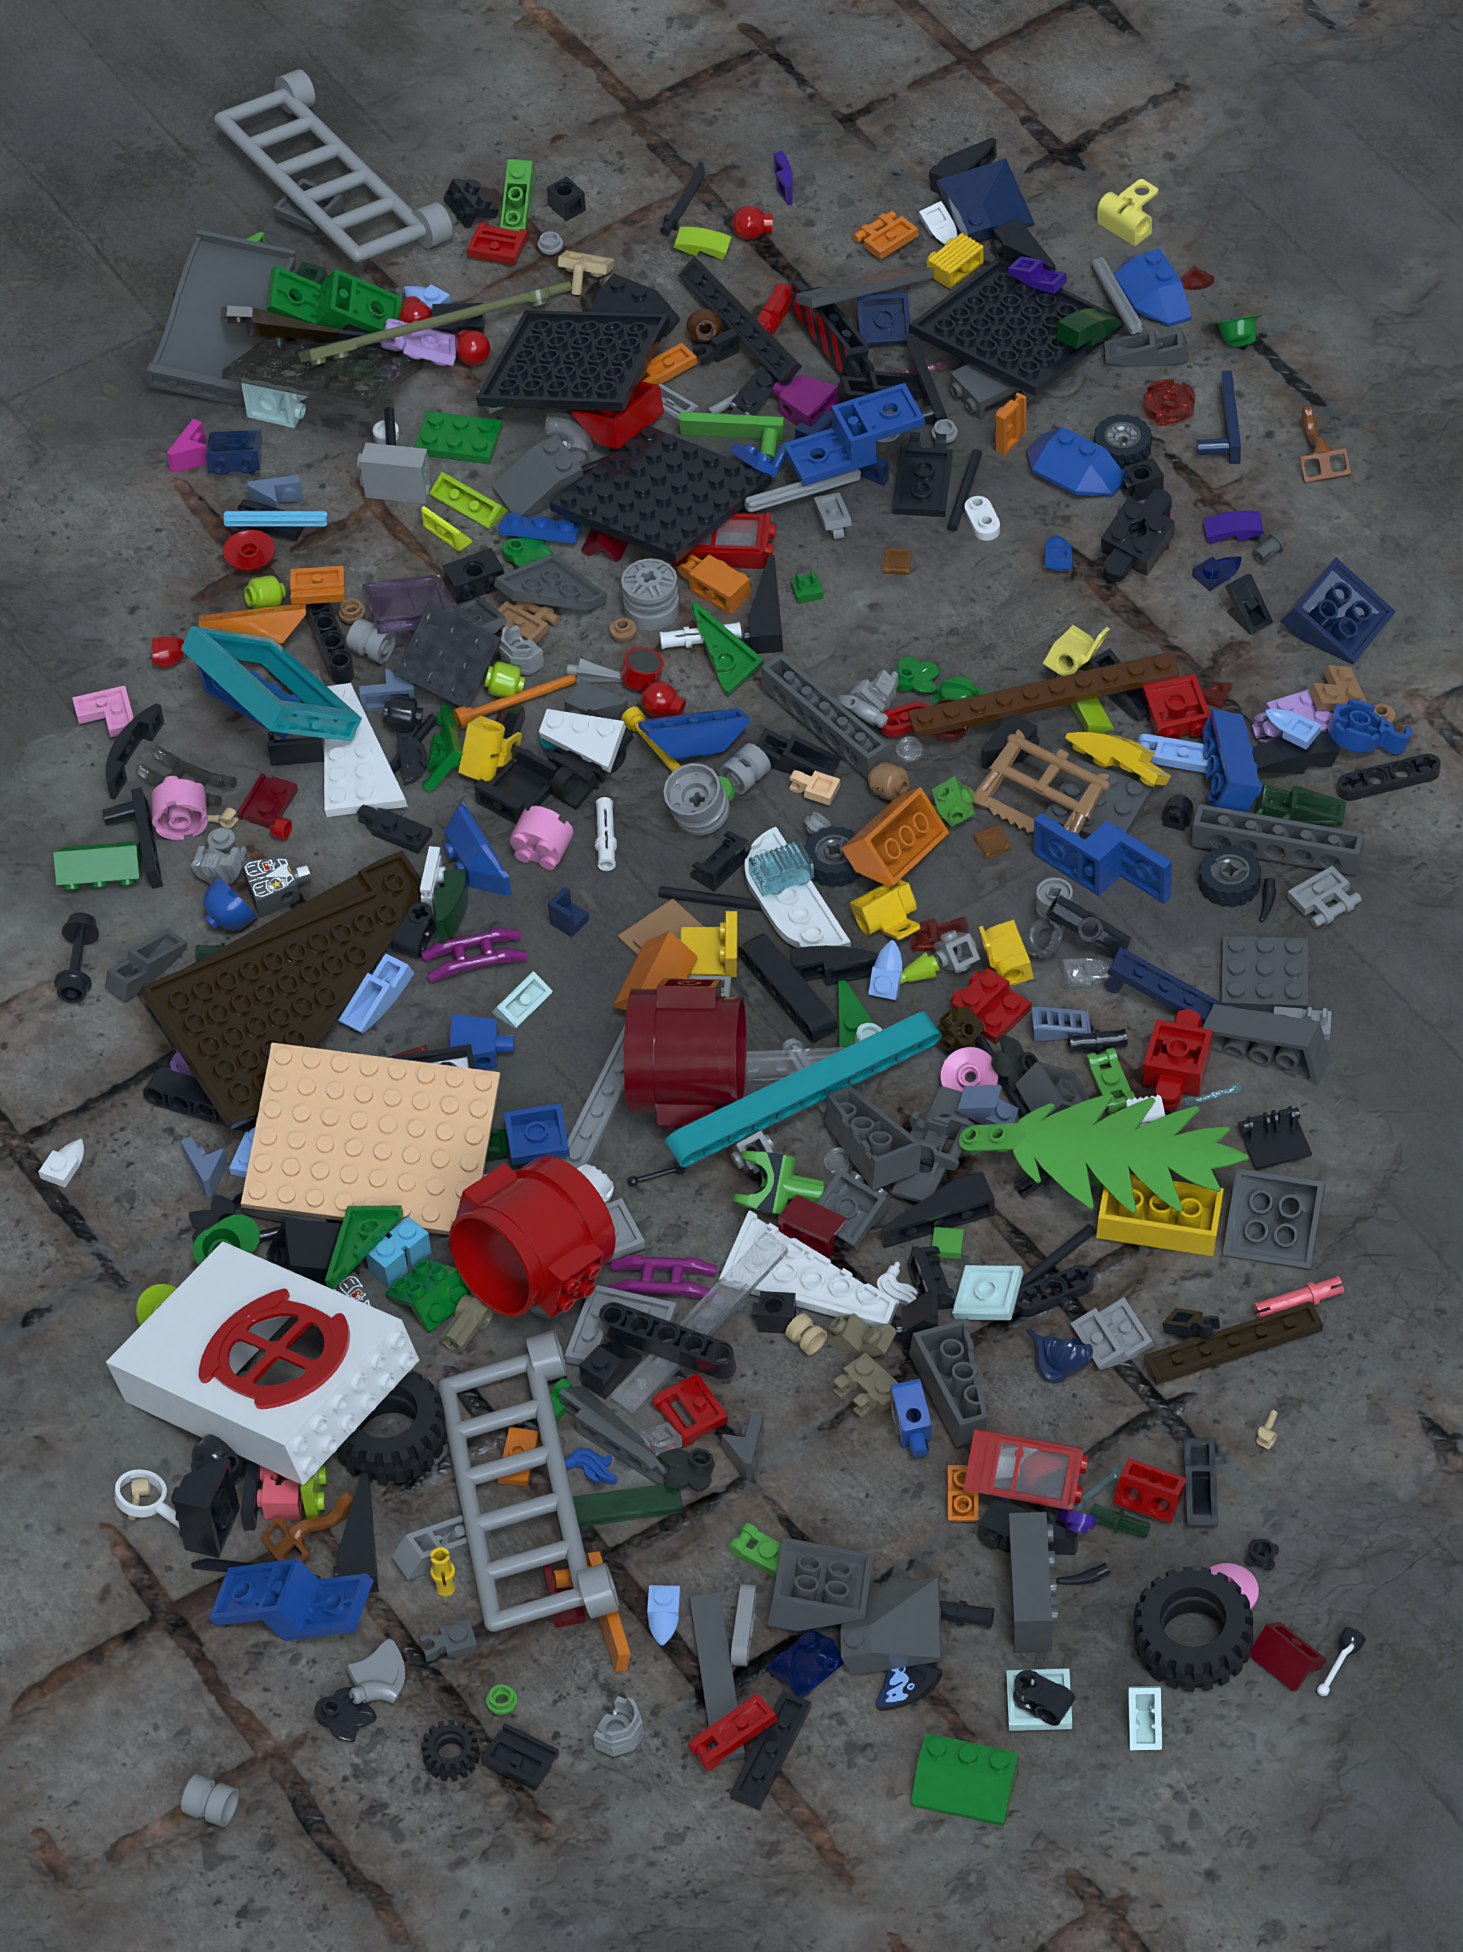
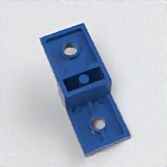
M903 383L831 406L832 428L784 443V451L802 485L806 486L877 463L876 441L925 426V420L906 384ZM887 410H892V411H894L895 413H893V414H886V413H884V412L887 411ZM814 455H820V456H822L823 458H821V459H814V458H812V457H813Z
M1042 813L1034 819V856L1097 896H1100L1119 877H1122L1163 904L1171 898L1172 862L1165 855L1158 854L1147 847L1143 841L1136 840L1125 833L1122 828L1105 821L1086 840H1083L1077 833L1070 832L1055 819H1050Z
M299 1559L230 1567L223 1580L209 1620L216 1626L263 1620L284 1641L352 1633L356 1630L374 1580L367 1573L319 1579Z

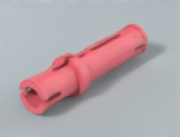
M1337 1275L1316 1284L1313 1282L1306 1283L1304 1288L1280 1296L1255 1302L1253 1304L1255 1311L1267 1308L1266 1311L1257 1313L1256 1316L1260 1318L1310 1301L1313 1306L1318 1305L1320 1300L1344 1294L1343 1286L1331 1289V1286L1340 1284L1342 1281Z

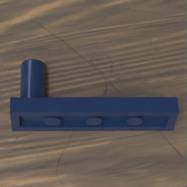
M1232 370L1221 371V394L1227 438L1197 440V454H1229L1230 464H1240L1241 441Z
M823 411L811 426L800 422L795 428V440L829 429L832 426V413ZM876 456L877 463L859 468L861 471L860 476L884 486L889 480V463Z
M1122 947L1117 951L1107 971L1109 977L1105 981V988L1110 993H1118L1123 985L1127 984L1176 1012L1185 1009L1196 1011L1201 1017V1026L1204 1025L1214 1004H1220V1001Z

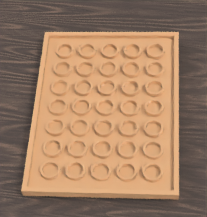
M272 1043L241 1200L242 1208L343 1221L347 1206L401 1205L404 1215L394 1227L409 1216L429 1233L449 1235L451 1225L456 1218L462 1191L484 1176L501 1078L500 1072Z

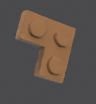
M1328 665L1323 672L1328 684L1313 683L1309 689L1317 710L1334 711L1336 704H1347L1349 699L1367 703L1351 667Z

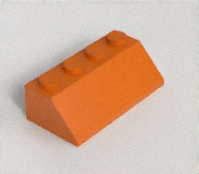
M920 786L897 796L841 849L856 872L891 887L945 838L949 831Z

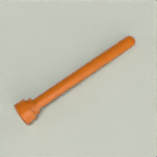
M570 674L475 708L458 707L453 709L455 722L460 730L467 728L468 723L479 716H485L574 685L577 678L575 675Z

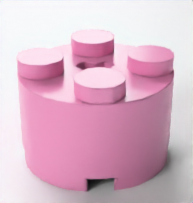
M168 776L163 780V783L153 790L151 794L152 823L160 836L171 840H183L184 835L193 833L194 837L205 830L208 823L205 789L201 783L179 779L176 776Z
M531 806L529 811L525 809L522 812L509 841L515 850L514 856L519 861L527 863L531 860L540 863L547 870H553L559 864L573 837V828L568 821L564 825L558 820L560 815L556 812L540 806Z

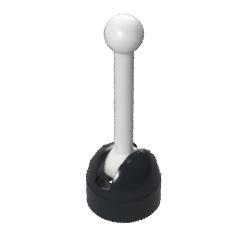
M1345 1627L1342 1630L1338 1639L1339 1648L1342 1652L1324 1683L1317 1687V1692L1320 1696L1329 1694V1686L1347 1654L1353 1655L1363 1647L1366 1638L1358 1630L1351 1627Z

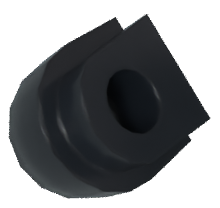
M1177 794L1167 801L1163 809L1164 827L1185 831L1186 827L1190 826L1194 815V806L1187 796Z

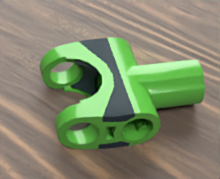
M742 1151L740 1159L749 1161L750 1164L760 1170L762 1184L755 1193L734 1194L732 1202L755 1211L780 1215L787 1207L788 1200L792 1201L796 1195L814 1203H817L822 1196L824 1189L823 1180L793 1174L796 1162L795 1157L772 1152Z

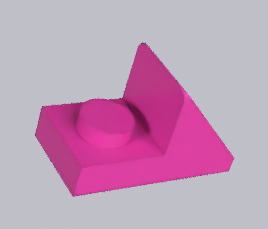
M193 419L168 450L167 458L170 471L178 472L207 464V446L204 445L206 436L201 421Z

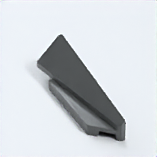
M584 1386L563 1388L559 1392L560 1403L566 1406L567 1413L575 1418L576 1432L664 1490L667 1491L670 1488L664 1484V1476L669 1467L658 1458L659 1453Z

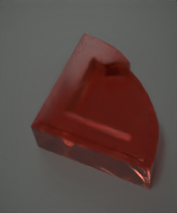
M1193 266L1180 280L1184 289L1200 290L1211 286L1214 283V276Z
M1219 682L1218 685L1202 688L1201 691L1206 704L1222 709L1232 690V683Z

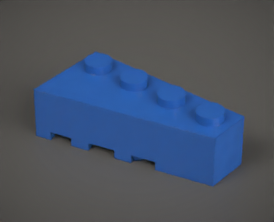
M1212 709L1202 729L1204 757L1209 759L1206 780H1211V791L1207 793L1208 803L1213 804V807L1248 813L1255 798L1259 797L1262 789L1261 781H1259L1257 775V764L1254 762L1252 754L1253 747L1250 745L1248 738V727L1245 725L1242 714Z

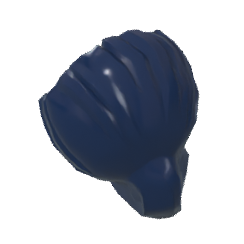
M1026 1329L1035 1347L1036 1367L1040 1376L1046 1382H1062L1068 1374L1078 1372L1084 1368L1093 1357L1091 1344L1086 1345L1077 1338L1062 1340L1056 1337H1043L1032 1329Z

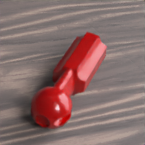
M778 283L757 318L772 335H774L775 330L792 304L791 286L788 284Z

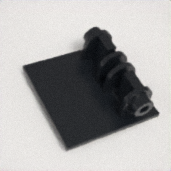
M1288 1106L1287 1109L1279 1110L1278 1113L1272 1110L1270 1115L1264 1112L1262 1115L1255 1117L1247 1116L1246 1120L1238 1122L1256 1169L1312 1156L1298 1121L1300 1119L1298 1107L1292 1108V1106Z

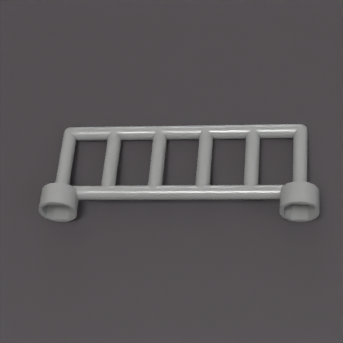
M297 69L275 79L274 92L215 115V124L352 261L357 263L414 240H418L424 248H431L452 238V223L447 211L441 204L434 202L413 211L309 109V107L315 104V91L310 78L303 70ZM280 105L285 112L294 114L298 118L252 137H249L235 123ZM307 131H311L325 144V146L278 164L262 150ZM336 157L352 171V173L305 191L289 177V175ZM363 184L379 198L377 201L334 218H330L316 204L319 201ZM393 211L408 226L360 246L344 231L347 228Z
M555 1330L526 1338L529 1353L444 1378L437 1385L444 1406L446 1434L484 1624L492 1632L582 1605L586 1606L591 1619L620 1611L618 1595L607 1563L589 1568L587 1565L547 1383L548 1381L568 1376L565 1358ZM527 1372L533 1400L462 1421L457 1393ZM537 1418L543 1446L478 1466H471L467 1438ZM547 1464L553 1493L481 1514L475 1485ZM557 1511L562 1541L491 1562L485 1532ZM567 1559L573 1589L504 1610L500 1609L495 1580Z

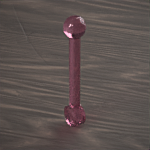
M939 361L935 365L928 366L929 371L943 372L946 365L944 362ZM896 368L893 370L895 373H918L916 368L905 370Z

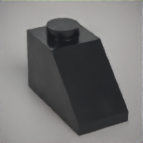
M1016 716L1005 718L981 749L982 768L987 770L994 763L1007 745L1008 735L1016 734L1017 729L1024 734L1025 740L1038 746L1040 740L1037 738V725ZM1020 750L1013 764L1024 762L1029 753Z
M937 1289L929 1290L901 1308L902 1320H896L897 1338H903V1350H910L913 1333L939 1326Z
M619 1342L598 1345L579 1365L582 1386L605 1400L643 1360L642 1356Z

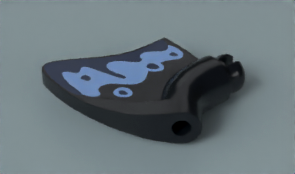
M932 1663L887 1670L884 1685L876 1701L877 1709L879 1711L893 1710L920 1700L938 1685L942 1678L943 1670L935 1667Z

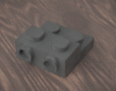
M301 178L297 183L303 191L318 186L317 183ZM340 194L316 203L330 218L339 216L344 211L343 197ZM287 195L273 207V214L313 233L319 228Z
M839 1169L816 1204L846 1218V1224L837 1233L836 1237L857 1249L870 1228L878 1226L892 1203L887 1198L889 1194L882 1188L872 1190L871 1187L864 1184L866 1180L858 1173L851 1170L848 1174Z

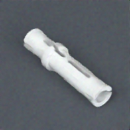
M740 622L724 624L739 639L742 638ZM689 626L683 627V630L659 633L661 649L678 646L691 648V645L703 643L698 628L689 629Z
M602 797L596 801L597 839L595 840V849L598 851L599 869L610 871L615 868V850L617 848V840L614 837L613 801L610 798Z

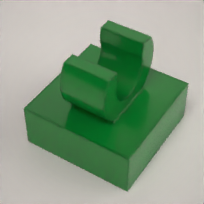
M814 570L810 571V574L801 576L798 573L795 577L791 578V587L797 604L823 599V590L818 575Z

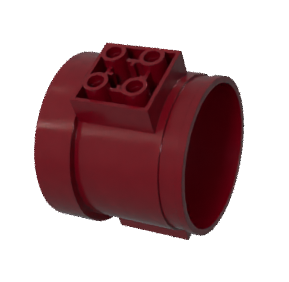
M663 978L657 989H631L627 1002L624 1032V1087L629 1113L657 1114V1125H664V1129L678 1130L682 1128V1125L686 1126L744 1098L747 1062V1024L743 996H721V979Z

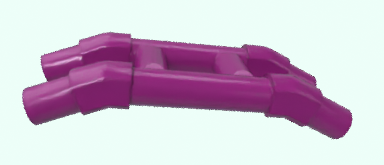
M501 927L460 938L448 939L446 943L442 944L437 942L432 947L421 952L426 962L452 951L455 955L456 961H447L427 973L431 983L443 977L446 978L457 974L460 971L490 964L527 961L526 951L499 949L494 952L492 942L519 941L521 939L520 930ZM481 944L484 955L467 958L464 948Z
M628 1255L611 1261V1268L614 1272L626 1269H642L641 1281L639 1279L622 1280L619 1283L609 1284L608 1288L634 1294L639 1292L682 1294V1296L698 1297L709 1301L713 1299V1289L703 1287L701 1284L683 1281L682 1283L684 1270L685 1272L715 1276L717 1265L706 1263L704 1260L693 1257H686L684 1259ZM654 1269H671L670 1282L653 1281Z

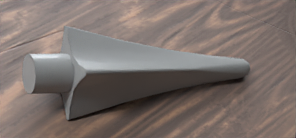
M581 658L579 665L568 664L567 675L577 676L576 684L581 680L588 683H623L620 676L621 672L599 666Z

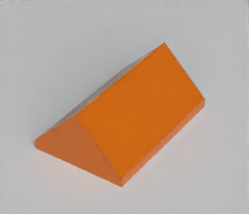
M671 931L644 942L620 990L614 1007L623 1010L627 1009L628 997L632 988L657 989L663 978L688 979L698 960L697 955Z

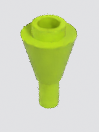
M924 952L904 968L900 985L907 981L914 982L937 978L936 972L940 969L934 955L928 957L927 953Z

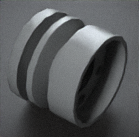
M643 559L629 565L623 572L621 585L625 617L633 620L636 627L641 630L653 631L663 629L671 625L678 617L680 610L676 571L670 564L658 559Z
M691 763L673 771L666 780L663 790L665 802L681 830L690 835L702 836L713 833L722 827L728 818L730 803L713 769L704 764Z

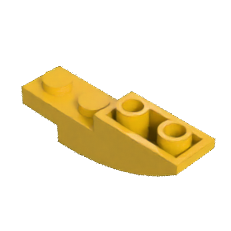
M1094 732L1067 733L1065 737L1073 743V749L1082 754L1088 753L1093 756L1092 761L1103 768L1120 766L1128 772H1136L1141 776L1139 779L1151 787L1167 785L1171 775L1150 762L1155 754L1154 751L1133 740Z

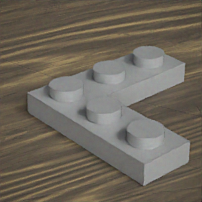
M596 1285L594 1292L585 1300L564 1355L565 1362L580 1365L598 1345L604 1343L606 1336L603 1333L599 1312L603 1305L617 1302L673 1322L677 1312V1303Z

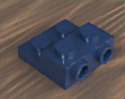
M895 290L887 294L873 293L857 297L859 334L867 342L868 347L907 344L906 337L911 335L908 333L910 324L908 292L902 293Z
M262 431L210 432L206 451L208 473L224 475L235 471L253 473L256 470H260L262 461Z

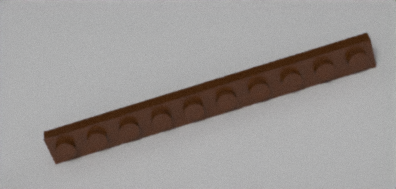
M1167 652L908 711V718L917 739L1141 688L1145 684L1177 678L1180 672L1172 652Z

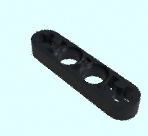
M1428 753L1346 773L1338 779L1337 794L1343 800L1354 801L1433 781L1440 775L1441 762L1436 755ZM1403 770L1408 772L1409 775L1402 778L1396 776L1395 772ZM1372 777H1379L1383 780V782L1380 784H1373L1369 782V779Z

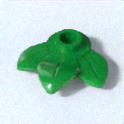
M520 537L519 539H508L502 544L504 558L509 562H513L517 568L553 554L551 549L544 544L545 540Z
M915 656L904 657L898 662L897 669L894 670L898 673V690L909 692L915 689L920 693L938 691L937 685L932 680L939 676L941 671L939 666L928 661L919 663Z

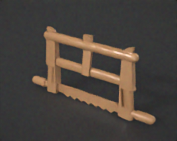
M1018 729L1016 734H1009L1007 745L988 768L991 771L976 791L968 787L975 798L972 804L983 809H990L994 816L1000 815L1002 820L1008 819L1011 825L1016 823L1019 829L1025 827L1028 834L1034 832L1033 818L992 798L1003 779L1007 777L1072 810L1073 812L1064 828L1079 835L1086 819L1090 820V816L1102 792L1110 788V783L1107 780L1111 776L1103 773L1096 776L1067 761L1069 753L1059 749L1055 755L1025 740L1024 734ZM1020 750L1050 764L1039 781L1011 767ZM1060 770L1090 784L1080 801L1049 787V784Z

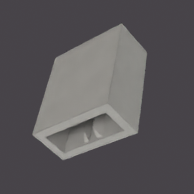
M365 443L363 453H359L357 459V467L361 469L360 486L364 487L365 498L427 503L432 487L427 449Z

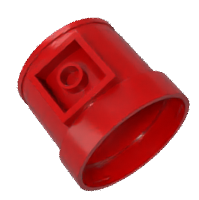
M553 1156L538 1157L516 1172L504 1163L464 1189L456 1218L449 1232L451 1255L467 1287L485 1306L507 1317L521 1316L536 1305L551 1318L561 1311L563 1313L567 1312L577 1300L582 1297L587 1298L594 1292L597 1275L602 1267L611 1260L616 1243L613 1221L599 1192L577 1168Z

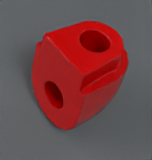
M178 637L152 638V665H158L160 669L174 667L179 664L184 657V652L181 650L184 640Z

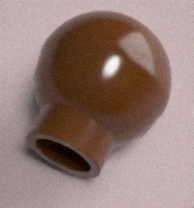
M702 308L694 311L689 316L686 327L688 335L692 340L700 344L711 343V338L721 333L722 323L717 313L713 310Z

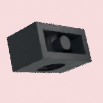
M492 548L442 565L445 585L456 604L497 591L498 589L494 586L495 578L504 574V569Z

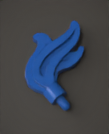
M579 1448L564 1459L567 1471L574 1467H581L584 1470L585 1476L593 1483L598 1484L599 1481L605 1484L617 1483V1476L611 1474L606 1468L612 1463L611 1455L602 1457L590 1449Z

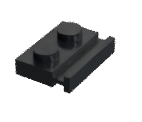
M504 1723L502 1731L495 1736L481 1757L482 1765L536 1791L551 1769L555 1758L559 1757V1750Z

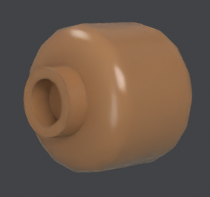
M882 762L873 767L868 775L871 792L886 800L893 801L897 796L909 790L910 784L907 771L889 762Z

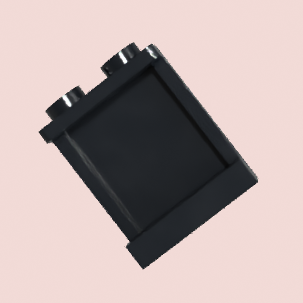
M514 745L511 748L512 759L489 783L480 779L474 785L477 804L516 825L525 809L529 811L531 806H540L553 793L552 780L558 768L551 761H545L534 755L532 751Z

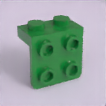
M430 1259L422 1260L415 1264L411 1272L394 1281L391 1288L386 1291L388 1299L410 1306L423 1330L431 1332L456 1311V1307L464 1295L471 1294L457 1268Z

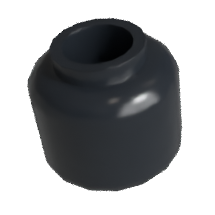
M393 696L389 702L385 701L383 723H387V727L390 730L413 732L416 724L421 725L423 708H418V702L415 698Z

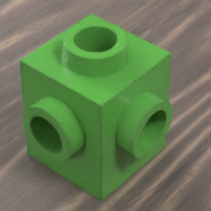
M956 776L932 789L936 803L933 807L941 820L945 819L951 827L975 814L972 804L975 798L971 790L965 787Z

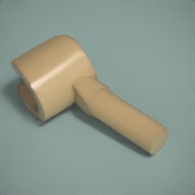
M226 808L222 815H207L208 822L219 823L221 827L231 829L239 819L233 817L236 811L232 808Z
M1271 1410L1266 1424L1258 1429L1256 1443L1266 1449H1270L1277 1438V1433L1271 1431L1278 1414L1275 1410Z
M148 1478L132 1481V1504L139 1506L140 1496H150V1483ZM128 1515V1519L135 1520L136 1517Z

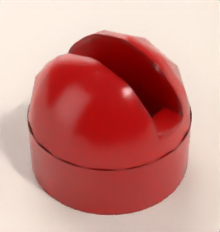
M277 817L272 820L273 825L269 826V831L273 837L286 841L292 831L291 819Z

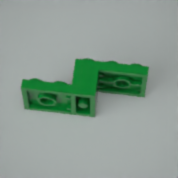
M275 266L270 274L266 311L287 318L341 330L349 323L370 333L385 330L386 324L384 323L387 319L398 320L402 297L337 269H334L322 284H318ZM289 294L294 295L296 301H294ZM371 306L376 308L378 314L372 310Z

